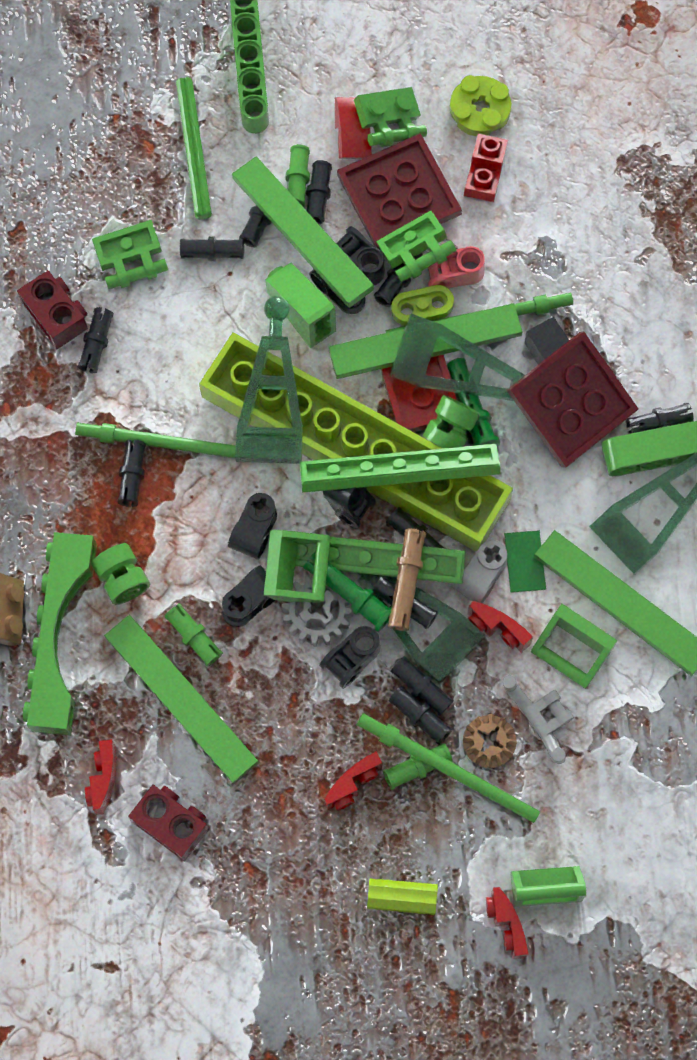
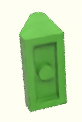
M271 530L264 596L279 602H324L331 536L297 531ZM297 544H317L311 593L292 591Z
M561 603L530 652L586 689L614 649L617 639ZM556 626H559L600 654L587 674L544 646Z
M580 866L511 871L514 907L582 902L586 897V884Z

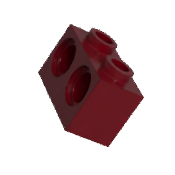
M47 270L18 289L17 293L23 306L57 350L88 329L85 317L88 314L78 300L72 302L67 294L70 290L60 276L55 279L50 271ZM44 293H53V296L48 300L39 299ZM63 316L71 317L70 321L65 324L57 323L58 319Z
M152 784L128 815V818L134 825L185 862L209 830L204 822L207 817L192 805L188 809L177 802L180 797L164 785L160 790ZM154 803L166 805V812L160 818L149 816V808ZM184 822L192 824L193 832L189 837L179 838L175 835V830L179 824Z

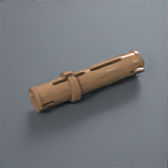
M405 529L401 557H398L396 562L399 569L388 628H394V630L409 631L419 570L423 568L421 556L426 537L424 531H420L419 534L417 529Z

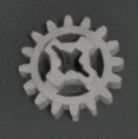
M306 575L304 585L296 581L293 583L294 590L311 593L313 581ZM327 585L325 587L324 602H301L304 608L298 617L295 614L298 602L283 603L281 606L283 612L289 613L282 617L284 624H292L289 628V634L292 636L299 632L300 643L303 644L307 638H310L313 647L317 646L318 639H323L326 645H330V636L332 635L337 639H341L342 633L340 628L349 629L350 622L345 618L353 617L351 608L346 607L350 603ZM338 603L340 611L338 618L335 620L331 610ZM311 605L318 609L323 606V615H320L318 612L312 614ZM311 627H322L323 629H322V630H312V629H309V628H311Z

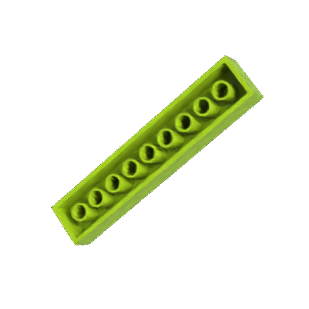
M232 332L199 383L202 398L312 460L443 449ZM491 475L366 487L372 494L397 508L401 507L404 512L476 552L488 539L509 504L513 492V487Z

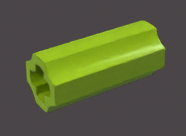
M370 878L367 909L435 915L438 884Z

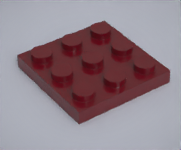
M421 133L337 170V176L373 245L378 250L380 249L376 241L429 211H432L440 224L462 215V209Z
M584 331L575 335L507 389L509 395L560 466L564 468L569 466L639 409Z

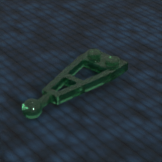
M280 296L269 298L264 305V313L270 320L269 336L261 337L238 421L236 462L300 464L302 462L303 428L289 341L288 337L282 336V322L288 316L290 307L288 302ZM269 350H281L285 376L263 375ZM259 389L287 390L293 428L249 427Z
M412 313L408 317L389 374L391 377L419 387L509 401L514 400L507 392V388L479 384L485 366L511 380L510 387L525 375L445 326ZM437 337L475 359L468 382L425 375Z
M697 453L614 503L589 526L634 575L660 552L697 501V483L686 498L670 484V482L697 466ZM661 489L678 509L653 543L650 544L622 512Z
M357 573L360 576L357 584L363 590L366 588L373 590L371 583L377 577L381 578L383 576ZM385 576L396 584L397 577ZM416 587L415 597L432 609L437 610L439 615L451 623L423 652H421L406 631L394 630V628L391 631L414 662L440 685L485 638V634L460 612ZM374 595L377 599H379L382 603L385 604V602L381 598Z

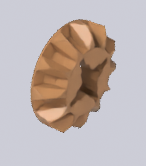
M493 714L478 716L467 725L463 736V747L469 759L485 768L499 767L508 762L513 756L517 744L514 728L511 727L505 718H500ZM495 730H498L495 741L499 743L500 747L491 745L482 752L484 739L480 734L489 736L492 732L494 733Z

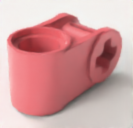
M474 246L456 249V252L446 257L447 260L439 265L436 262L429 266L430 281L428 282V287L442 285L450 289L480 282L485 271L483 252ZM467 262H474L478 266L474 269H467L463 265Z

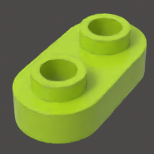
M442 285L400 293L392 301V317L398 324L403 326L445 318L453 310L454 296L447 287ZM440 301L443 303V306L436 308L432 303ZM409 308L413 312L410 315H405L401 311Z

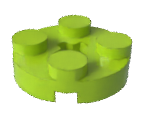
M465 76L452 92L450 99L451 117L457 122V127L468 135L476 137L478 133L491 135L492 131H496L498 128L502 129L509 120L512 105L509 89L506 84L500 83L498 80L488 76ZM484 101L489 108H483L482 112L477 111L476 105L473 103Z

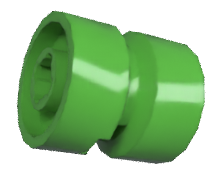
M443 395L435 410L438 416L437 419L430 420L422 436L442 448L464 447L468 439L465 433L466 431L473 430L480 413L453 398ZM449 423L454 426L451 431L447 430Z
M127 543L115 545L95 557L91 563L99 580L106 582L104 589L114 605H120L133 600L150 587V582L143 569L135 567L137 558Z

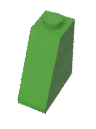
M292 263L285 267L279 266L269 273L267 279H265L267 293L310 349L336 332L335 306Z

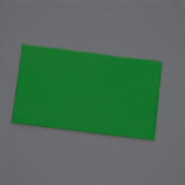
M540 530L504 533L510 592L546 590L544 565L534 558L535 553L541 547Z

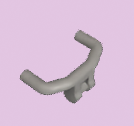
M512 675L505 676L503 678L504 689L535 729L554 763H564L566 760L565 751L560 747L553 732L574 719L570 710H566L559 701L561 697L556 690L549 692L535 703H532L516 683L515 677ZM547 708L555 717L549 722H546L541 715V712Z

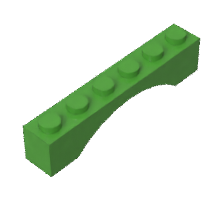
M54 532L53 542H48L46 561L50 562L48 574H43L41 591L45 593L44 605H39L37 611V625H41L39 637H34L32 656L36 657L35 669L29 670L27 682L28 689H32L30 702H25L23 708V721L27 722L31 732L69 736L72 733L75 701L68 692L60 673L58 636L62 619L70 602L80 588L93 576L94 569L91 563L96 557L97 543L94 536Z

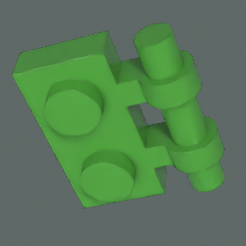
M412 87L362 94L354 99L362 129L374 128L375 133L368 134L367 137L370 146H392L393 142L404 141L420 133L422 137L427 136L425 125L415 126L412 123L413 120L421 116ZM397 123L399 129L391 130L388 124Z
M432 211L425 213L376 241L392 269L402 263L405 264V266L395 271L400 282L410 277L415 279L422 275V270L436 262L438 265L445 262L447 256L457 251L451 240L441 246L438 244L448 237ZM427 249L430 250V252L426 253L425 255L419 257L416 260L413 258L414 256L420 254L421 252Z
M152 220L92 238L102 271L113 267L116 271V274L105 277L108 289L121 286L122 289L130 286L131 282L146 277L148 280L157 278V274L168 271L165 258L155 262L151 258V255L162 252ZM139 259L142 260V266L125 270L124 264Z

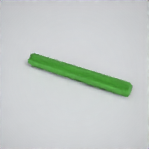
M190 77L179 78L176 81L194 213L196 219H208L212 213L193 82Z

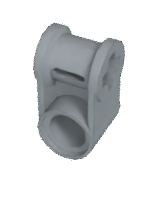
M496 540L484 542L471 561L464 567L463 584L454 583L452 588L472 601L483 603L507 565V550L505 546ZM494 552L498 553L499 562L493 560L490 564L487 563L486 554L493 555Z

